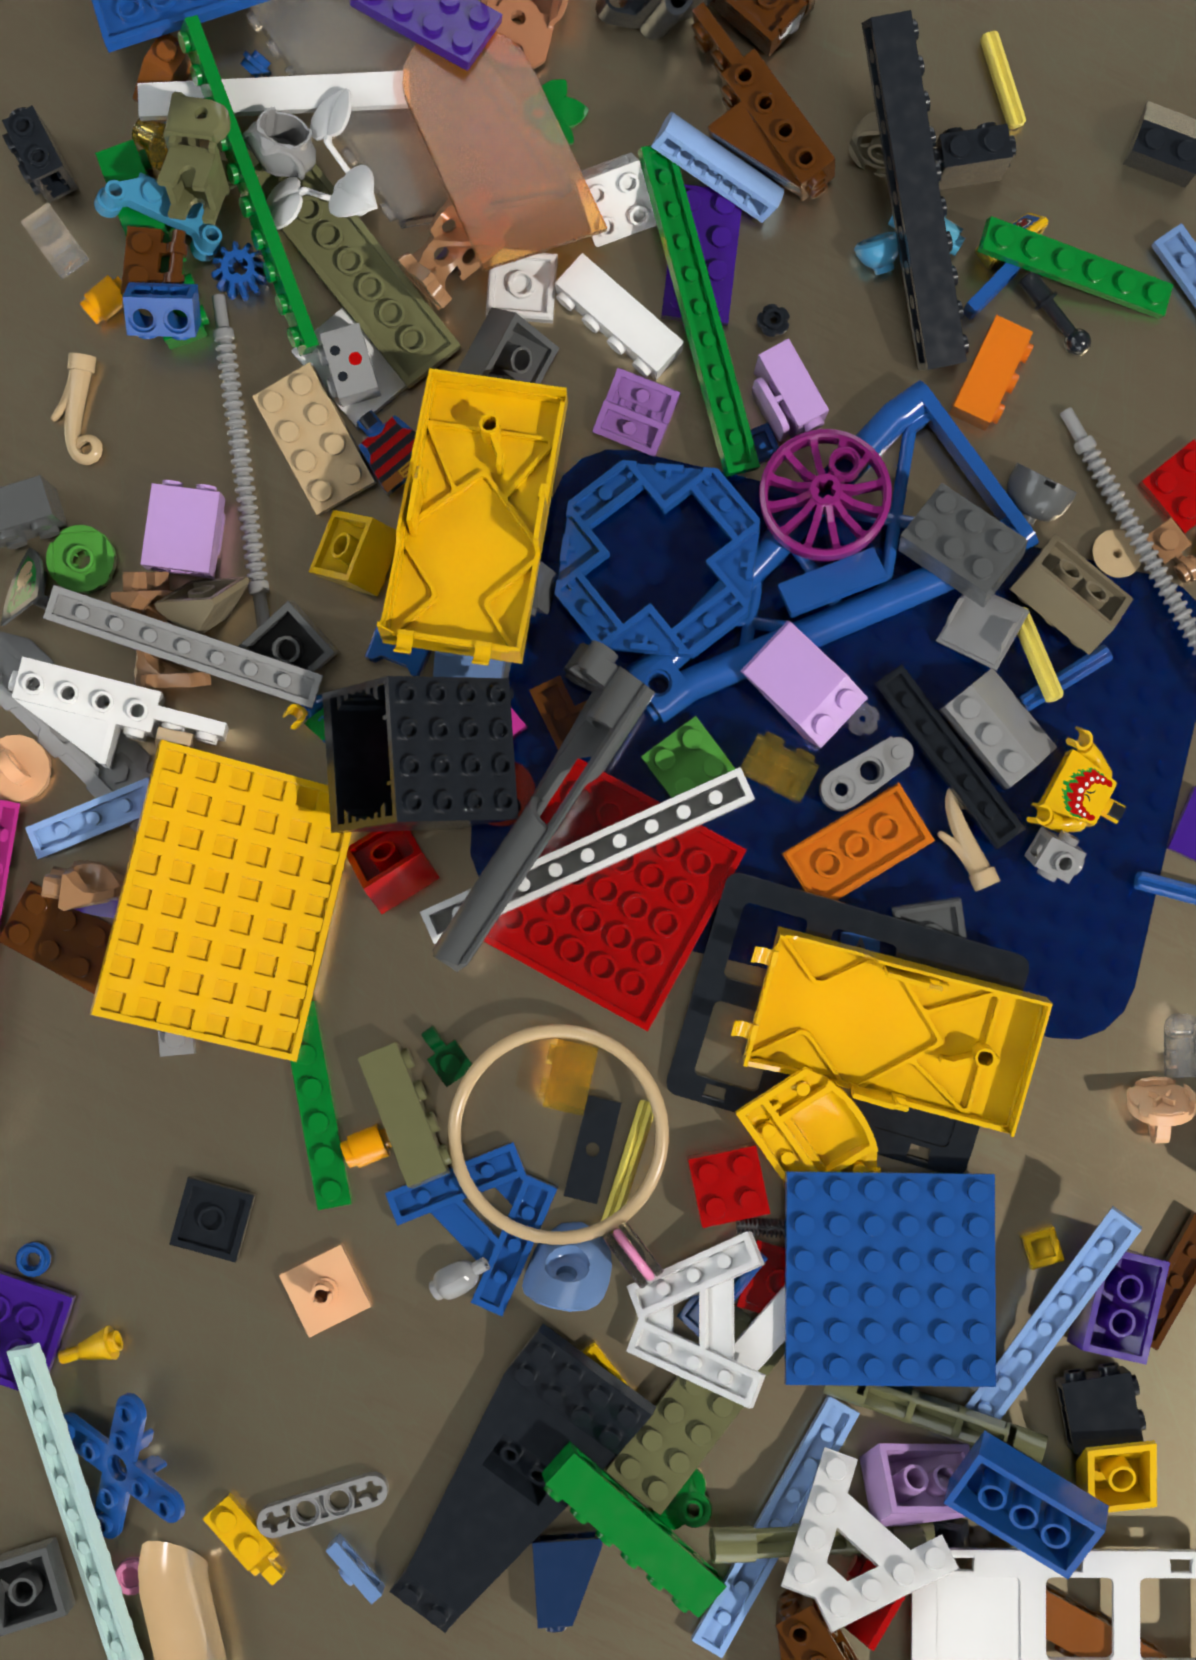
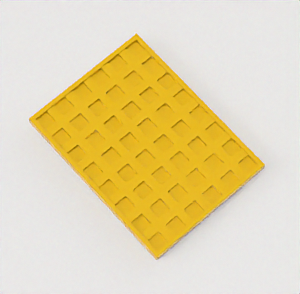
M160 740L90 1015L297 1062L352 832L331 833L328 785Z

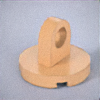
M20 734L7 735L0 739V799L10 802H28L40 796L49 785L52 761L47 750L37 740Z
M1153 1076L1142 1078L1135 1082L1134 1087H1129L1127 1090L1126 1107L1132 1116L1144 1123H1148L1149 1135L1153 1144L1169 1143L1171 1126L1182 1125L1192 1120L1196 1114V1093L1186 1084L1183 1087L1176 1085V1080L1169 1077Z

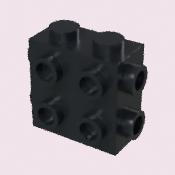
M33 105L27 108H17L9 114V117L2 120L7 130V133L2 135L11 153L18 160L19 165L17 166L36 196L42 194L47 202L51 203L79 189L49 129Z
M986 122L978 125L976 129L963 131L961 127H954L940 134L935 147H933L935 161L939 162L942 172V178L939 182L940 190L1001 181L1017 151L1014 135H1009L1008 124L997 125L996 122Z
M1117 1362L1098 1365L1099 1370L1085 1372L1083 1368L1064 1371V1376L1055 1377L1067 1446L1074 1454L1079 1453L1080 1456L1085 1447L1144 1441L1142 1431L1146 1430V1421L1142 1409L1137 1408L1135 1396L1140 1395L1137 1377L1135 1374L1131 1375L1128 1369L1124 1366H1119Z

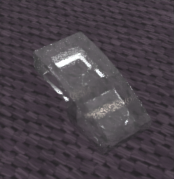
M46 203L21 221L61 279H64L89 261V258L49 203Z

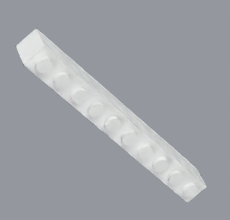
M741 767L538 858L501 915L755 800ZM471 889L420 911L434 944H436Z

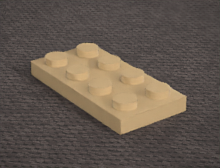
M307 363L252 396L316 515H323L378 483L312 363Z

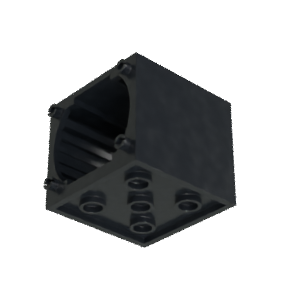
M385 676L322 693L331 833L451 830L518 819L521 802L517 799L511 701L514 697L512 687H510L509 678Z

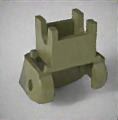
M176 91L171 96L166 127L163 133L168 152L157 183L159 186L166 187L171 203L167 213L169 218L186 220L191 207L194 204L202 203L206 205L202 216L203 223L215 225L225 196H229L230 190L237 186L231 184L226 169L228 161L221 160L217 143L223 140L230 131V116L225 106L209 99L188 97L182 92ZM201 114L207 115L204 119H197ZM199 139L209 140L208 148L200 147Z

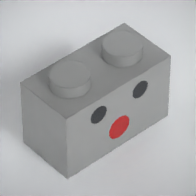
M359 322L321 333L322 345L317 346V351L322 366L329 365L332 377L327 378L326 381L332 399L338 397L342 407L381 396Z

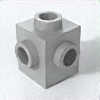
M1041 826L1024 856L1038 868L1037 873L1052 882L1059 878L1070 883L1073 876L1081 871L1087 854L1077 845L1080 840L1063 830L1058 835Z

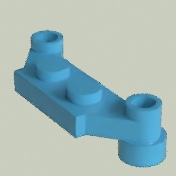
M140 172L138 178L124 181L110 180L106 183L105 187L98 191L94 199V207L103 217H116L122 207H129L172 228L185 231L186 234L193 238L190 243V251L200 261H211L219 251L222 233L218 227L203 223V204H194L186 220L169 218L167 213L171 203L166 187L159 186L156 179Z

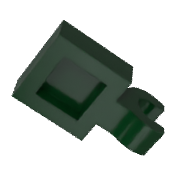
M433 1025L422 1032L421 1036L434 1052L433 1055L427 1058V1061L447 1088L464 1076L473 1063L456 1039L446 1044Z

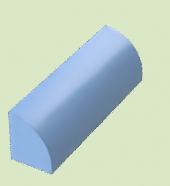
M670 112L667 115L651 145L653 149L761 223L778 208L784 195L782 187L674 112Z

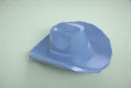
M583 1222L561 1223L551 1231L577 1230L588 1227V1225ZM603 1236L568 1245L538 1243L524 1275L522 1284L524 1294L535 1303L552 1309L568 1312L589 1310L600 1303L607 1291L612 1270L611 1251Z

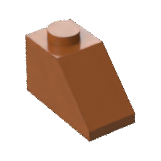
M170 33L157 37L143 59L132 97L137 103L138 83L187 81L191 75L190 66L192 64L189 55L182 52L178 39Z

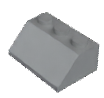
M993 669L987 671L939 710L1003 790L1012 787L1057 748Z

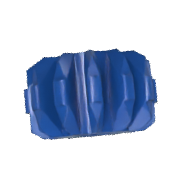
M235 241L232 243L233 250L230 252L225 247H221L220 252L223 258H213L212 261L217 268L211 272L213 280L218 281L217 289L220 292L227 291V295L231 300H234L240 293L243 301H247L249 298L248 292L250 291L260 296L261 291L257 285H268L263 271L264 262L262 261L264 258L261 250L253 252L254 248L250 243H247L241 250L238 242ZM239 267L243 271L246 270V273L242 276L238 272H235V270Z

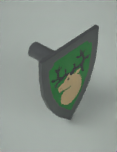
M31 547L25 553L12 579L5 600L1 626L8 624L32 604L46 610L50 598L45 595L48 573L43 570V562L39 552Z

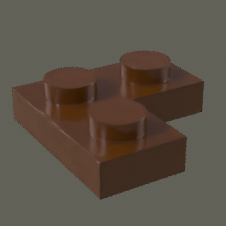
M560 675L529 690L558 750L587 702L586 700L575 706Z

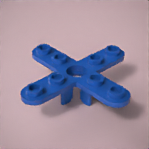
M126 1393L118 1398L109 1439L75 1413L66 1412L63 1414L76 1453L102 1472L94 1510L99 1519L103 1537L113 1539L121 1534L130 1494L168 1523H175L184 1516L185 1504L179 1492L155 1474L167 1466L166 1461L158 1455L156 1457L152 1455L145 1460L141 1458L138 1460L139 1451L148 1447L149 1443L152 1442L154 1431L152 1428L144 1431L147 1411L143 1401L136 1394ZM120 1459L124 1461L125 1468L121 1466Z

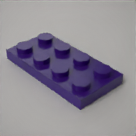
M350 0L351 7L466 71L470 69L502 23L503 15L478 0Z
M684 184L722 326L728 327L742 209L710 187ZM667 264L661 319L683 321Z

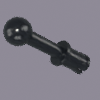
M1029 272L1018 284L1035 303L1034 309L1038 311L1043 308L1065 336L1064 346L1068 353L1075 356L1085 354L1091 347L1090 334L1084 329L1075 328L1053 299L1058 293L1056 291L1053 292L1039 274Z

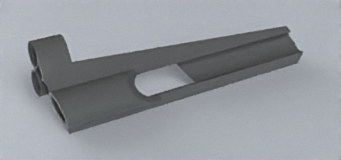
M593 640L590 645L580 643L564 667L565 677L592 693L523 812L433 948V957L456 972L468 965L584 787L597 779L606 770L655 695V692L621 666L616 665L617 654L601 642ZM592 757L547 825L540 818V815L577 759Z

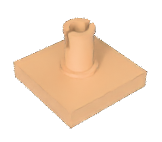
M343 1243L279 1275L309 1338L372 1306L371 1300Z

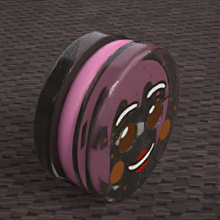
M625 1221L619 1225L620 1229H615L612 1234L609 1232L603 1239L636 1284L643 1289L649 1284L647 1281H652L655 1275L657 1277L660 1276L664 1270L629 1223Z

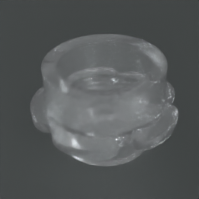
M864 702L846 723L849 724V730L853 734L860 736L865 733L869 735L877 729L879 713L875 707H871L868 703ZM864 716L865 722H860L859 717Z

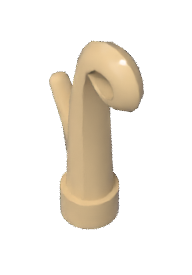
M69 353L67 370H69L68 380L62 398L51 415V420L54 422L58 421L65 412V442L71 458L79 464L92 465L102 455V443L96 436H80L91 375L95 374L96 357L82 353ZM90 443L92 446L91 451L88 454H83L82 446Z
M948 789L945 797V810L954 838L943 831H939L937 836L955 852L970 875L969 879L974 891L977 892L1000 882V878L995 867L990 866L961 811L964 807L952 791Z

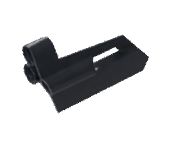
M597 0L595 10L600 20L607 24L627 28H640L644 37L649 40H659L677 22L693 17L692 10L702 2L707 7L712 0H616L620 8L612 6L609 0Z

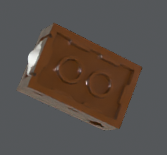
M712 0L709 5L764 54L770 57L790 34L798 30L800 23L814 9L815 0Z

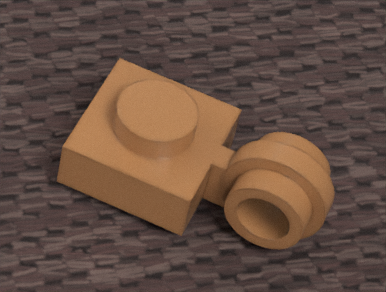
M1170 518L1149 533L1147 540L1148 542H1154L1152 549L1159 551L1156 556L1158 559L1163 558L1162 566L1173 559L1176 563L1173 566V571L1179 580L1183 583L1187 581L1193 582L1196 580V558L1191 554L1186 557L1181 553L1192 544L1173 518Z

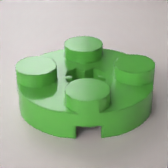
M74 525L62 530L55 541L50 543L46 553V565L49 574L59 586L85 595L97 592L111 583L112 576L116 570L117 556L114 546L104 534L91 526ZM80 551H84L85 555L90 557L89 564H86V567L80 569L78 564H73L74 556L79 557L77 553Z

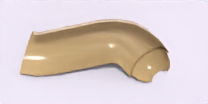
M147 1541L142 1544L138 1565L139 1595L154 1660H227L208 1579V1562L194 1551L161 1541Z

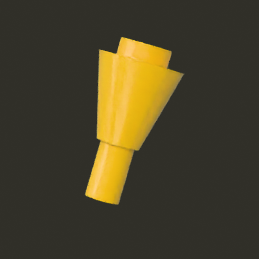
M108 1325L80 1342L77 1346L60 1350L58 1352V1359L61 1364L79 1359L116 1360L123 1349V1340L120 1333Z

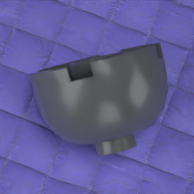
M1019 463L1016 464L1007 483L1008 496L1028 523L1034 525L1036 520L1044 522L1057 520L1065 514L1077 492Z

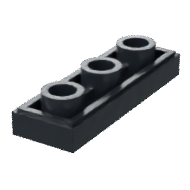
M588 1094L564 1191L565 1197L597 1204L622 1102ZM589 1143H596L599 1146V1151L591 1155L586 1151V1146Z

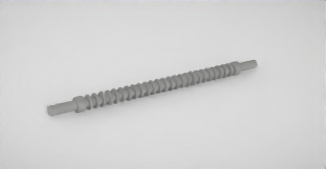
M215 294L212 296L216 329L213 330V338L218 343L215 350L220 352L216 359L221 361V364L218 365V369L222 371L219 378L224 381L220 385L221 389L225 390L221 395L222 398L226 399L223 407L228 409L224 416L229 418L225 425L230 427L227 435L231 437V440L228 441V444L233 446V449L229 453L234 456V459L231 460V464L235 465L232 473L237 475L233 482L238 484V487L234 491L239 494L236 501L241 506L237 510L242 512V516L238 519L243 522L240 530L245 533V535L241 536V539L246 541L242 548L247 550L244 559L249 561L245 565V568L250 570V573L246 575L248 579H251V582L248 584V592L250 595H253L257 628H259L270 618L266 595L270 589L269 582L264 580V577L267 576V572L263 571L266 563L261 561L265 554L260 552L263 544L259 543V539L262 538V535L257 532L261 528L260 524L256 523V520L260 518L258 514H255L258 506L253 504L257 497L252 495L256 488L251 485L254 477L249 475L253 468L248 466L252 460L250 457H247V454L250 453V449L246 447L249 440L244 438V435L248 433L247 429L243 428L246 424V420L242 419L245 411L240 409L244 402L239 400V397L243 394L241 391H238L241 383L236 380L240 377V374L235 372L239 365L234 362L237 358V354L233 353V350L236 349V345L232 343L235 339L234 330L229 327L225 295Z
M1072 407L1060 413V416L1076 442L1074 448L1077 454L1083 455L1082 462L1089 464L1087 471H1093L1094 474L1091 478L1098 480L1096 487H1102L1101 495L1108 497L1106 504H1111L1112 508L1110 511L1117 513L1115 520L1122 522L1120 529H1126L1125 537L1131 538L1130 546H1136L1134 553L1141 555L1139 562L1146 564L1144 571H1150L1149 579L1155 580L1154 588H1160L1158 595L1165 597L1163 604L1170 606L1168 613H1174L1173 621L1179 622L1178 630H1184L1182 637L1189 639L1190 642L1187 646H1192L1194 648L1192 655H1196V617H1191L1192 609H1187L1185 605L1188 602L1181 600L1183 593L1176 591L1178 584H1172L1173 576L1166 574L1168 567L1161 565L1163 558H1157L1156 555L1159 551L1152 549L1154 542H1148L1149 534L1142 532L1144 525H1139L1137 523L1139 517L1133 516L1132 513L1135 509L1128 507L1130 500L1123 499L1125 492L1118 490L1120 483H1114L1113 480L1116 476L1109 474L1110 466L1105 467L1106 459L1100 458L1101 450L1095 449L1097 443L1094 437L1087 435Z

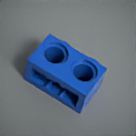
M128 283L123 295L127 336H138L141 339H153L157 336L172 337L175 340H187L191 337H196L201 325L198 284ZM139 309L148 310L152 316L143 315ZM173 310H180L184 312L187 317H179L173 312Z

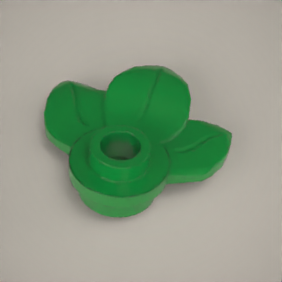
M555 79L542 85L538 95L529 98L522 107V120L524 124L532 130L540 131L546 142L557 146H568L574 143L571 128L580 124L589 112L586 105L566 96L567 81L565 79ZM540 110L545 115L541 119H536L532 114Z
M696 1468L661 1515L654 1510L651 1511L671 1530H676L683 1525L699 1528L710 1520L712 1504L705 1495L706 1480L702 1472ZM690 1504H696L699 1507L700 1512L698 1516L690 1514Z

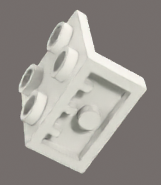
M630 152L568 175L572 188L579 196L591 237L596 247L657 225L641 164L633 153Z

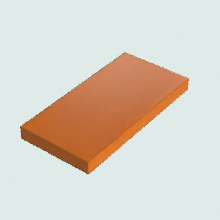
M897 783L781 854L804 891L838 900L935 840L901 784Z

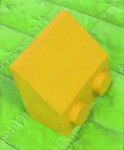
M333 510L308 572L357 592L378 597L395 554L396 530L373 517Z
M1155 1440L1085 1447L1076 1461V1486L1109 1506L1108 1513L1157 1507V1443Z

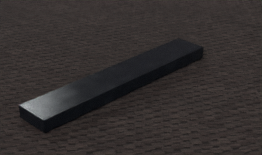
M902 664L874 683L873 687L995 850H998L1025 830L1019 819Z

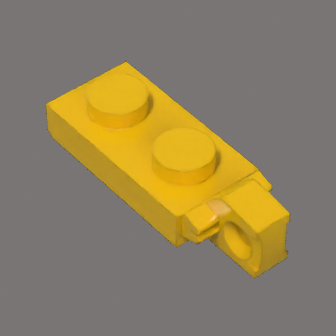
M229 1493L203 1517L204 1522L247 1571L250 1570L254 1576L261 1573L272 1586L283 1577L285 1570L275 1559L279 1555L275 1548L276 1543L259 1532L257 1522L233 1494Z

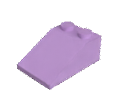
M787 621L741 670L748 680L805 740L820 748L868 699L851 678L790 621Z
M879 1443L859 1457L870 1514L884 1526H908L965 1517L945 1505L944 1499L949 1479L970 1451L969 1445Z

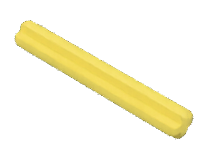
M640 1100L601 1221L613 1215L627 1203L654 1118L650 1102L647 1100Z

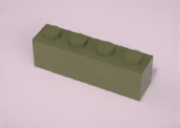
M394 1042L358 1057L407 1187L413 1189L451 1173L448 1165L452 1163L448 1148L446 1144H439L435 1132L440 1131L437 1119L433 1111L427 1113L422 1101L427 1099L426 1091L421 1080L415 1081L410 1068L415 1067L409 1049H402L400 1044Z

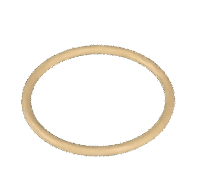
M547 1024L526 1028L506 1036L485 1050L474 1061L459 1083L452 1100L447 1125V1143L452 1160L451 1165L460 1187L472 1205L486 1219L505 1232L527 1241L548 1245H568L593 1240L606 1235L620 1227L642 1208L657 1186L665 1166L669 1145V1125L666 1107L659 1087L651 1073L633 1052L615 1039L593 1029L570 1024ZM539 1039H577L596 1045L613 1054L639 1080L646 1092L654 1117L655 1145L653 1157L646 1177L637 1192L621 1209L610 1217L577 1230L547 1231L518 1223L502 1214L484 1198L469 1174L462 1152L461 1125L463 1112L470 1092L479 1077L496 1059L506 1052L527 1042Z

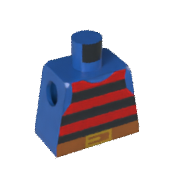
M370 410L356 422L368 436L358 446L383 491L389 497L406 483L416 432L396 415L383 424L377 415Z

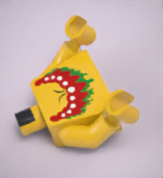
M1078 726L1075 729L1079 732V738L1077 740L1069 737L1066 739V743L1077 748V751L1072 749L1064 754L1039 803L1033 802L1031 804L1036 807L1038 811L1035 818L1027 817L1028 822L1041 824L1056 833H1060L1061 830L1080 832L1085 827L1094 826L1100 816L1117 824L1126 810L1125 805L1110 798L1117 782L1112 779V770L1102 752L1093 743L1092 733Z

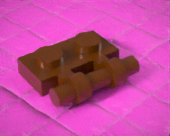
M127 226L121 285L122 296L129 282L184 284L185 276L182 274L183 258L187 257L188 245L185 244V231L179 229L172 230L171 242L163 243L164 232L162 229ZM162 257H170L169 268L166 273H160Z

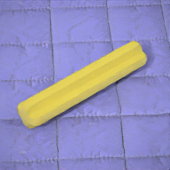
M993 30L983 34L980 38V43L1006 124L1012 130L1023 126L1026 122V117L999 33Z
M1029 612L1017 635L1043 697L1047 703H1051L1063 697V689Z

